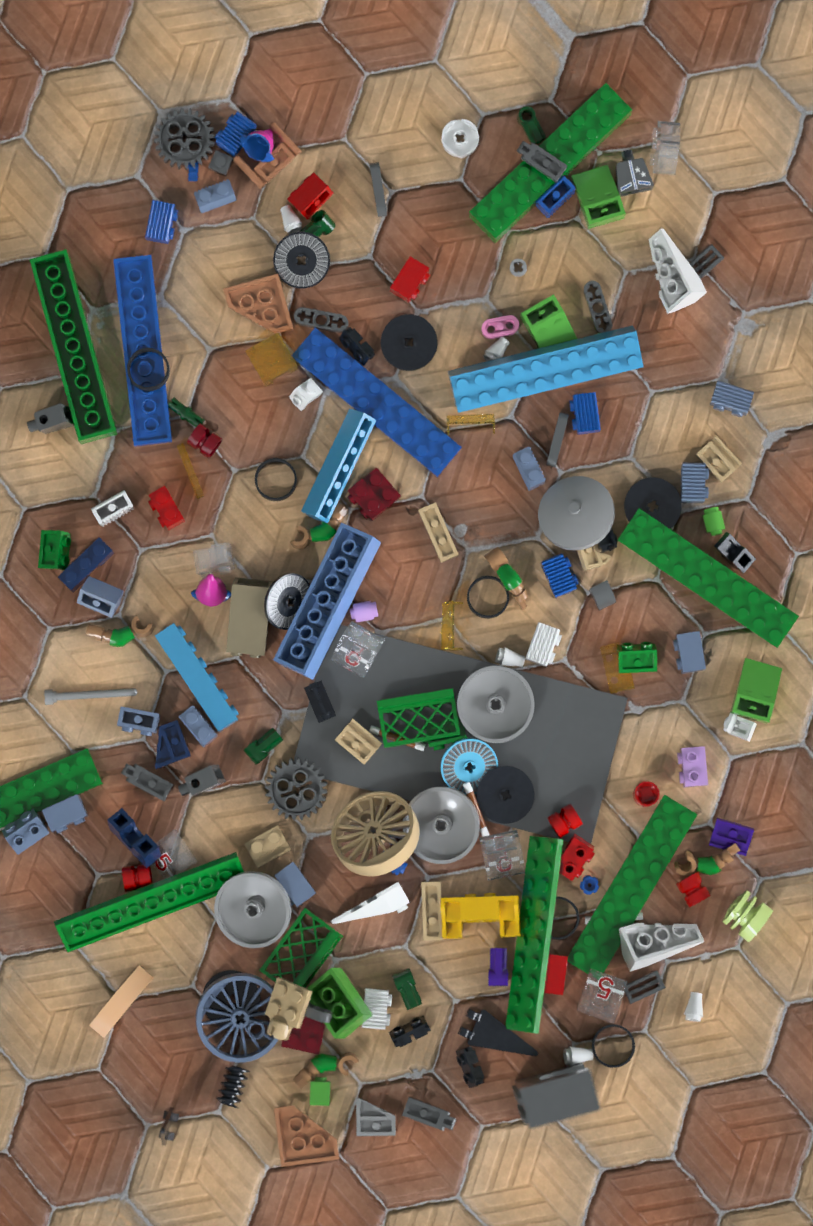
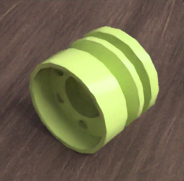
M748 890L732 902L722 922L727 925L733 919L734 921L730 928L733 930L740 924L742 927L738 935L747 942H750L767 922L773 910L765 903H761L755 908L754 904L757 897L753 896L748 902L747 899L751 894Z

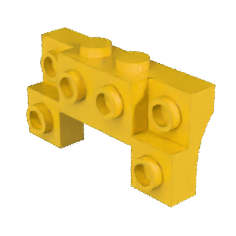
M485 893L484 897H476V894H465V897L440 898L443 939L463 938V923L500 922V937H521L518 896H496L495 893Z

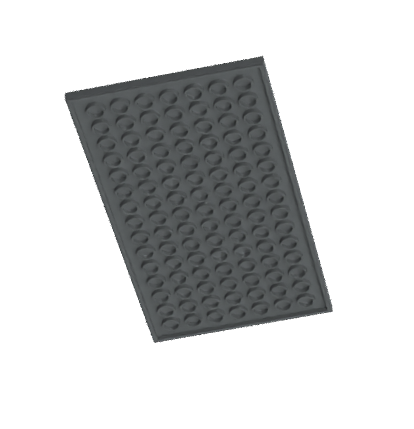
M340 625L316 673L314 681L319 682L322 680L336 716L318 723L309 702L294 763L298 757L301 763L308 759L307 765L310 766L314 762L313 769L320 768L318 774H324L325 777L323 779L372 792H391L407 801H411L416 795L428 788L436 786L448 787L442 778L440 765L445 751L452 743L446 744L445 749L434 751V748H429L428 741L421 742L426 744L424 751L406 745L384 748L383 738L372 734L382 745L367 763L363 765L337 743L335 739L352 719L368 732L371 725L381 728L377 701L453 688L457 717L459 718L457 699L465 680L479 669L501 665ZM357 641L364 645L366 648L362 658L372 663L371 667L350 656L349 660L351 662L357 661L360 664L356 667L348 666L347 662H345L346 653L337 647L341 645L349 651L355 650L359 652L360 649L354 646L355 642ZM510 668L522 675L531 687L534 696L533 717L525 731L513 740L504 743H486L495 752L498 767H516L530 778L535 796L532 808L524 818L514 823L501 825L551 838L563 839V841L567 842L570 841L575 833L591 844L628 698ZM443 704L439 710L448 716L452 711V704ZM428 706L424 707L420 713L429 719L435 710ZM410 709L405 710L401 717L410 722L416 713ZM437 712L431 721L437 723L444 721L446 718ZM392 713L383 714L384 721L391 725L396 716ZM417 716L412 724L421 730L427 721ZM398 719L393 728L402 733L408 724ZM410 726L404 735L409 739H413L419 732ZM465 729L467 738H475ZM387 739V743H389V742H395V741H392V740ZM469 762L467 767H465L468 771L474 766ZM508 790L500 794L503 796V800L511 796ZM571 803L583 825L575 830L569 829L568 834L559 838L547 817L555 812L560 813L561 808ZM481 811L482 816H483V818H484L485 821L497 823V822H494V821L490 820V819H489L488 817H486V816L483 814V812Z

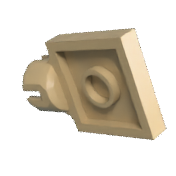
M277 978L265 1015L270 1017L267 1034L270 1036L274 1035L273 1037L279 1040H288L291 1030L294 1027H301L313 991L283 978Z

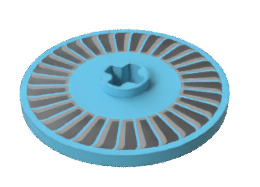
M475 738L461 739L453 743L445 751L440 765L441 775L448 787L457 789L465 795L463 783L470 781L474 794H477L480 780L488 771L498 767V760L495 752L486 742ZM469 762H470L472 765H474V766L471 767V770H470V771H468L467 768H465V767H467V765H468L467 763H469Z

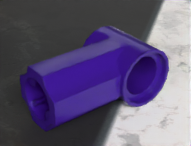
M490 948L488 986H508L507 948Z

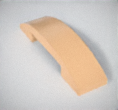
M139 965L89 1026L105 1038L154 977Z

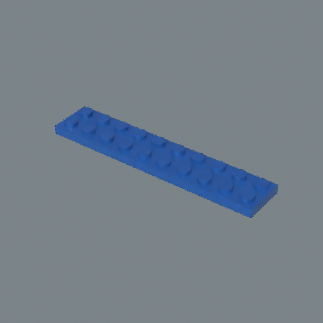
M144 255L113 259L134 447L171 443L172 434L166 383L157 390L143 391L133 385L127 373L128 361L136 351L143 348H154L162 353L152 256ZM145 352L138 355L130 367L133 381L143 387L158 385L165 377L163 357L154 352Z
M316 327L292 354V359L353 409L364 412L375 419V427L436 477L442 473L462 449L459 444Z

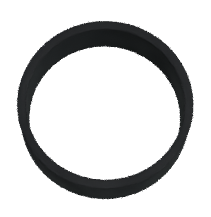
M143 348L136 351L130 357L127 364V373L133 385L138 389L154 391L161 388L167 382L170 366L164 354L159 350ZM145 352L159 354L166 361L167 365L164 379L153 387L138 385L133 381L130 374L133 360Z
M268 459L256 470V488L267 500H285L292 495L296 488V472L292 465L283 459ZM272 462H281L289 466L295 478L290 492L278 498L265 495L259 489L257 483L260 470Z
M494 576L479 577L470 585L468 589V606L475 615L481 618H495L501 615L507 608L509 602V591L506 590V588L504 587L507 594V601L504 608L500 612L494 615H482L475 611L471 606L469 600V593L471 588L474 586V584L483 579H492L499 582L503 587L504 585L502 584L499 578Z
M556 897V899L565 900L573 906L577 916L576 925L568 935L563 937L551 936V939H565L571 936L575 932L579 924V912L577 907L574 905L573 902L564 897Z
M609 1024L603 1026L595 1033L592 1040V1051L595 1058L601 1064L617 1068L631 1060L635 1052V1041L632 1034L626 1028L616 1024ZM608 1027H619L625 1030L632 1041L630 1056L626 1061L618 1065H609L602 1062L595 1052L596 1037L602 1030Z

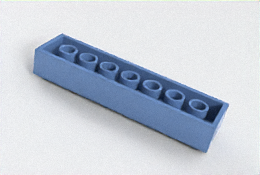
M344 523L340 524L273 659L275 662L307 678L314 679L381 544L380 541Z

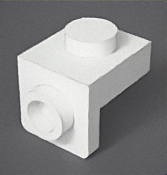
M310 378L295 388L289 398L302 411L310 402L318 398L323 391Z
M730 713L729 717L724 721L723 730L730 735L750 742L757 724L734 713Z

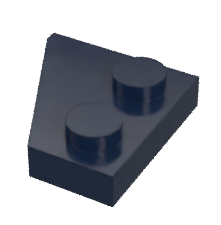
M178 720L159 727L156 769L191 757Z

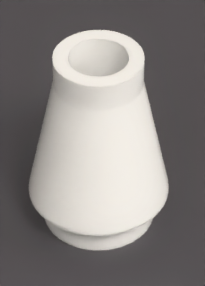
M291 205L282 207L280 211L282 213L284 230L288 234L299 232L302 229V222L292 210Z
M500 337L499 340L485 350L484 359L490 361L502 358L510 344L509 341L504 337Z
M504 647L498 649L495 662L501 666L523 667L525 656Z
M691 992L684 1012L686 1020L701 1022V1017H703L701 993Z
M570 1046L564 1049L565 1064H570V1066L593 1060L592 1049Z

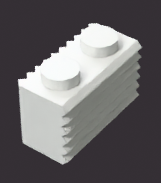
M125 490L91 508L98 523L104 527V525L111 523L114 519L121 518V515L124 516L125 513L131 512L135 507Z
M538 622L525 660L547 667L548 663L552 664L556 654L552 652L555 645L559 646L562 635H559L560 630Z
M365 988L364 1002L373 1015L362 1024V1028L385 1030V1027L390 1025V1014H387V1006L392 1004V995L389 994V990Z

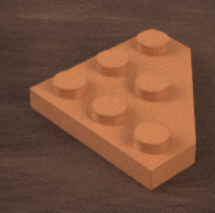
M278 274L223 289L228 308L274 334L293 329Z
M294 1105L274 1108L281 1167L339 1159L337 1139Z

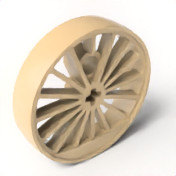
M385 791L370 792L355 798L340 811L332 826L331 842L337 857L350 871L363 876L383 875L401 866L412 855L419 840V823L411 806L402 797ZM381 805L376 816L375 806ZM387 805H392L385 813ZM398 808L403 809L401 812L392 816L398 810ZM409 815L410 819L408 821L396 823ZM353 821L361 827L350 826L349 823ZM410 827L408 833L395 831ZM345 831L356 832L352 834L343 835ZM388 837L402 838V840L396 843ZM352 841L342 847L343 842ZM387 842L392 847L386 850L383 843ZM373 845V858L367 860ZM381 845L384 852L378 855V846ZM356 847L348 858L344 856L345 853ZM364 850L360 862H354V860Z

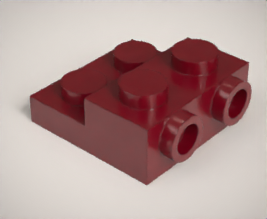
M377 467L347 490L349 494L347 498L353 505L358 504L361 508L359 512L366 520L370 518L371 521L375 520L401 498V495Z
M304 1016L301 1027H294L291 1030L289 1039L282 1040L281 1047L319 1055L325 1030L324 1022Z

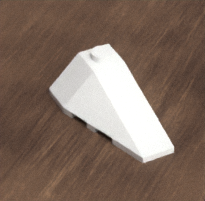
M660 229L649 239L652 259L656 263L658 272L655 275L656 280H659L661 288L659 296L667 313H672L695 303L707 292L698 274L665 230Z
M397 882L374 897L331 920V922L336 924L391 913L396 910L400 913L408 908L407 904L410 902Z
M635 923L619 929L622 955L630 972L647 967L704 942L697 924L661 925V923H655L654 925H644V923Z

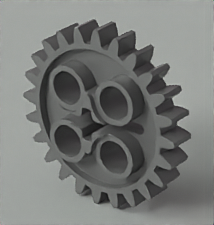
M181 108L179 114L174 110L173 116L167 113V120L161 118L163 125H156L160 131L154 132L155 136L159 137L154 139V143L159 144L155 147L156 151H161L158 154L159 157L165 156L164 163L171 161V167L177 164L178 170L181 169L182 165L185 166L186 170H188L189 165H192L195 169L196 162L203 165L201 159L208 160L206 153L212 154L213 152L209 147L215 146V143L210 141L215 139V135L210 134L214 131L213 127H209L210 121L204 122L205 115L199 118L198 111L193 115L190 108L187 113L184 112L183 108ZM191 126H197L198 130L191 133L188 131ZM173 127H178L179 132L177 134H171L170 129ZM183 136H187L186 142L182 141ZM198 144L200 147L197 151H191V145ZM175 145L181 147L180 151L176 153L172 152L171 148Z
M298 757L294 763L293 759L290 758L289 764L283 760L282 767L276 764L275 769L277 772L271 770L270 774L273 777H267L266 779L271 783L265 785V788L270 790L265 794V796L271 797L268 800V804L274 803L272 810L280 809L278 815L284 812L285 819L292 815V819L295 821L296 816L299 815L300 819L303 820L304 814L310 818V811L316 814L318 811L316 806L322 808L323 804L320 801L326 800V797L322 794L328 792L327 789L323 788L327 785V782L321 781L325 775L318 774L320 768L313 769L314 762L310 766L307 765L308 759L301 763ZM302 772L305 774L306 779L298 780L296 774ZM284 780L288 783L289 787L283 789L279 786L278 782ZM308 781L312 782V784L301 787L299 793L296 790L292 791L294 785L298 788ZM305 790H312L314 796L311 798L306 797L304 794ZM292 791L291 793L287 794L286 796L281 797V794ZM288 798H295L297 804L294 806L287 803Z

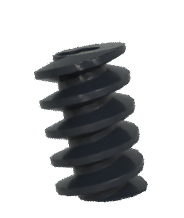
M232 1065L225 1067L230 1073L223 1074L227 1081L220 1084L225 1089L218 1090L222 1097H216V1100L224 1105L238 1108L234 1103H240L241 1100L236 1096L243 1095L239 1088H245L246 1086L241 1080H248L244 1073H249L250 1071Z

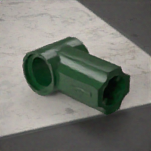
M525 106L520 109L517 121L522 126L530 143L538 144L547 137L535 116L534 109ZM529 113L531 119L528 121L524 120L521 114Z
M319 210L313 214L311 222L300 231L309 232L320 237L322 234H330L336 224L324 210Z
M272 728L260 739H256L249 744L243 751L257 765L283 739Z
M410 968L392 975L406 1009L409 1010L421 1005V998L415 987L416 983Z

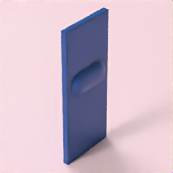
M198 162L195 163V169L192 165H189L188 181L198 182Z

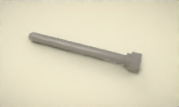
M131 688L57 693L53 689H48L44 691L45 705H53L57 700L136 696L137 690Z

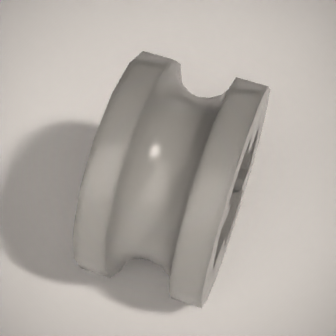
M514 259L511 262L510 271L514 276L520 277L526 273L527 266L524 260ZM517 263L519 265L521 263L523 271L519 272L518 270V273L515 272L514 264Z

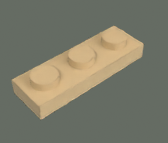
M436 502L419 509V514L440 562L442 563L459 556Z
M421 882L423 941L443 940L440 901L441 882Z

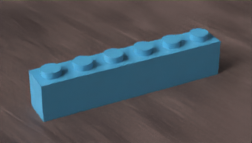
M349 409L301 512L313 519L325 523L329 522L376 423L375 419L364 412Z
M173 623L156 634L155 637L220 733L238 721L236 716L239 713L234 705L229 706L226 702L228 696L224 690H218L215 684L218 681L212 673L208 675L204 669L207 665L202 657L197 658L194 654L197 650L192 642L189 641L187 643L183 636L186 633L180 625L176 626Z

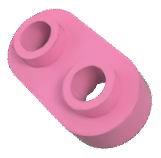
M512 315L488 319L482 324V334L488 339L513 335L519 329V321ZM512 323L513 328L508 329L506 324ZM493 327L495 331L490 333L487 329Z

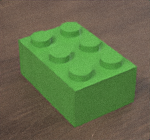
M330 968L307 988L313 991L310 998L311 1004L333 1012L330 1023L324 1024L334 1039H345L373 1015L342 968Z

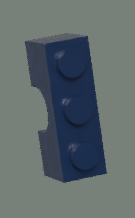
M99 537L58 578L74 593L86 581L93 570L98 566H102L115 553Z
M123 808L107 819L109 829L146 868L161 857L159 846L147 834L143 835L139 831L134 820Z

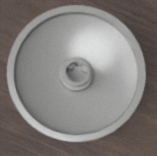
M584 476L568 477L556 482L546 491L538 509V520L544 535L554 545L566 550H583L596 545L609 533L615 518V507L608 490L598 481Z
M503 666L484 667L471 674L461 686L457 699L458 715L465 729L475 738L488 743L508 742L522 734L531 722L534 713L533 692L528 682L518 672Z
M436 786L420 792L410 801L409 805L417 817L420 829L419 840L414 850L417 856L431 863L448 864L460 860L471 851L479 836L480 818L475 805L469 797L457 789ZM409 815L404 817L403 821H408L410 819ZM410 827L404 828L403 833H408Z
M257 871L241 872L228 879L218 891L214 904L215 918L223 934L232 942L247 948L266 947L277 941L286 931L292 913L291 902L284 887L270 875Z

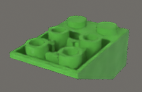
M608 165L571 175L588 229L624 219L626 213Z
M555 295L548 297L520 315L522 322L538 349L577 339Z
M745 658L730 713L762 723H769L776 700L782 668Z

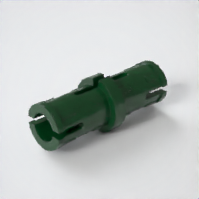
M175 397L171 400L172 403L169 402L168 408L180 415V419L183 421L186 420L195 427L200 423H204L205 419L194 413L191 407L183 405Z

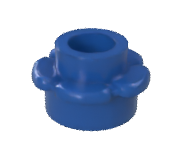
M585 876L583 881L580 882V888L585 894L591 895L598 891L599 882L595 877Z

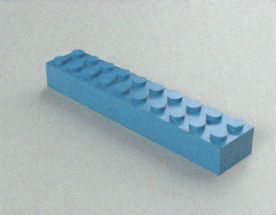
M632 325L449 370L448 375L455 406L458 413L644 366L637 332Z

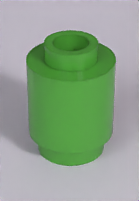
M713 507L703 510L706 532L711 533V536L723 534L722 530H725V525L719 508Z

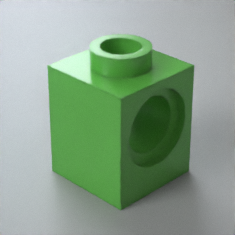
M315 1077V1081H311L310 1105H330L331 1081H326V1077Z

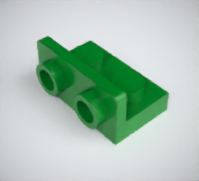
M41 530L38 568L64 571L68 567L70 562L71 533L60 530Z
M646 641L641 642V644H632L626 642L617 645L619 673L657 672V648L654 643Z
M458 718L461 736L428 741L429 748H434V751L445 749L446 744H453L461 739H466L465 728L460 718ZM449 720L442 728L447 733L456 732L455 724ZM444 721L437 722L435 724L440 727ZM428 724L425 728L428 736L434 735L438 730L431 724Z

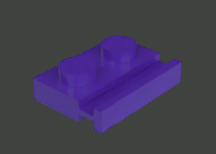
M717 818L709 845L725 850L736 843L741 850L737 854L746 856L754 828Z

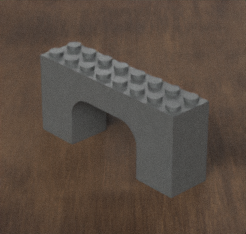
M583 1063L515 1080V1085L512 1086L514 1096L518 1102L519 1115L524 1125H528L530 1129L601 1110L591 1071L589 1068L585 1069Z

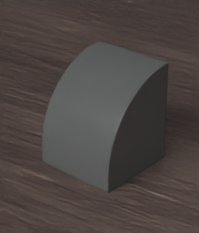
M607 580L589 589L599 611L616 603L615 596Z

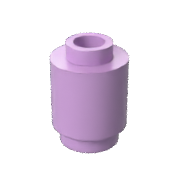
M365 601L353 604V608H350L351 619H356V623L378 617L376 602Z

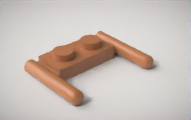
M274 122L269 125V128L283 142L272 151L271 154L274 160L271 162H260L252 170L240 156L233 158V161L260 189L302 152Z

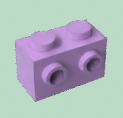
M705 746L681 748L680 753H677L678 764L682 766V772H679L680 784L683 783V787L707 786Z

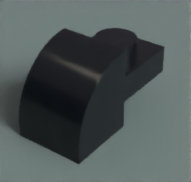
M727 532L714 545L722 554L721 556L742 573H745L756 560L745 547L741 546Z

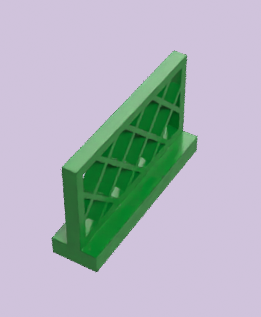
M453 688L377 701L384 748L461 736ZM451 703L452 711L448 716L439 710L443 704ZM428 706L435 710L429 719L420 713L424 707ZM409 709L416 713L410 722L401 717L403 712ZM437 712L446 718L440 727L431 721ZM392 713L396 718L389 725L384 721L383 714ZM417 716L427 721L421 730L412 724ZM398 719L408 724L402 733L393 728ZM449 720L455 724L456 732L447 733L442 728ZM429 723L438 729L432 736H428L423 732ZM410 726L419 732L413 739H409L404 735ZM390 730L400 735L395 742L387 743L386 735Z
M304 908L259 971L275 983L277 980L275 976L283 978L282 975L293 974V983L306 988L340 942L343 935ZM308 914L312 917L313 926L303 928L302 919ZM325 927L330 931L325 938L318 939L317 928ZM314 929L315 940L305 941L303 930ZM300 931L302 942L291 943V934ZM316 942L317 950L314 954L307 955L305 944ZM302 944L304 955L293 957L292 946ZM289 947L290 958L280 959V949ZM304 958V968L295 970L294 959ZM291 960L292 971L282 973L280 962ZM270 963H278L279 973L270 974L266 971Z

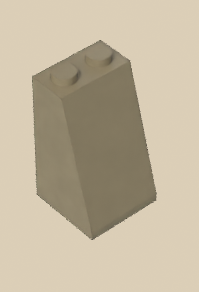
M235 577L231 591L226 652H231L233 656L250 654L252 658L265 656L269 621L265 615L264 601L268 588L273 581Z

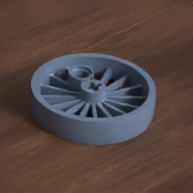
M232 973L218 978L205 989L196 1008V1027L203 1044L214 1055L230 1062H249L264 1056L275 1046L279 1039L265 1033L264 1024L269 1025L270 1022L251 1018L265 1015L266 1010L251 1012L267 1003L271 995L248 1009L263 988L272 994L274 988L267 981L248 973ZM232 981L237 1008L224 990V987ZM236 981H247L240 1007ZM250 982L260 985L244 1007ZM220 991L223 992L233 1010L216 998ZM215 1001L229 1012L215 1010L209 1007L212 1004V1002ZM206 1012L229 1016L202 1021ZM241 1014H243L244 1020H239L237 1022L236 1015L240 1016ZM229 1021L208 1035H205L202 1028L203 1025ZM254 1024L261 1026V1031L257 1034L250 1031ZM231 1025L217 1046H214L208 1040ZM234 1027H236L230 1052L221 1051L219 1048ZM243 1027L258 1048L257 1051L247 1053ZM239 1028L243 1043V1055L233 1054ZM262 1036L269 1039L263 1047H260L256 1039Z

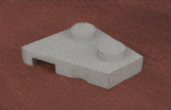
M356 1098L357 1136H396L394 1114L361 1098Z

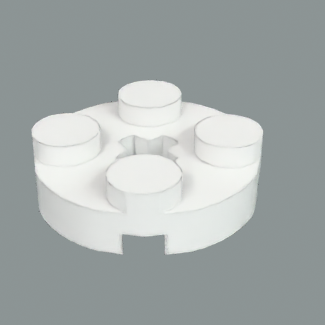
M452 120L442 131V145L450 155L465 158L472 154L478 146V130L469 120ZM457 134H458L459 136L463 134V135H465V136H464V140H465V141H464V142H461V141H460V142H457V141H456L457 138H456L455 136H456Z

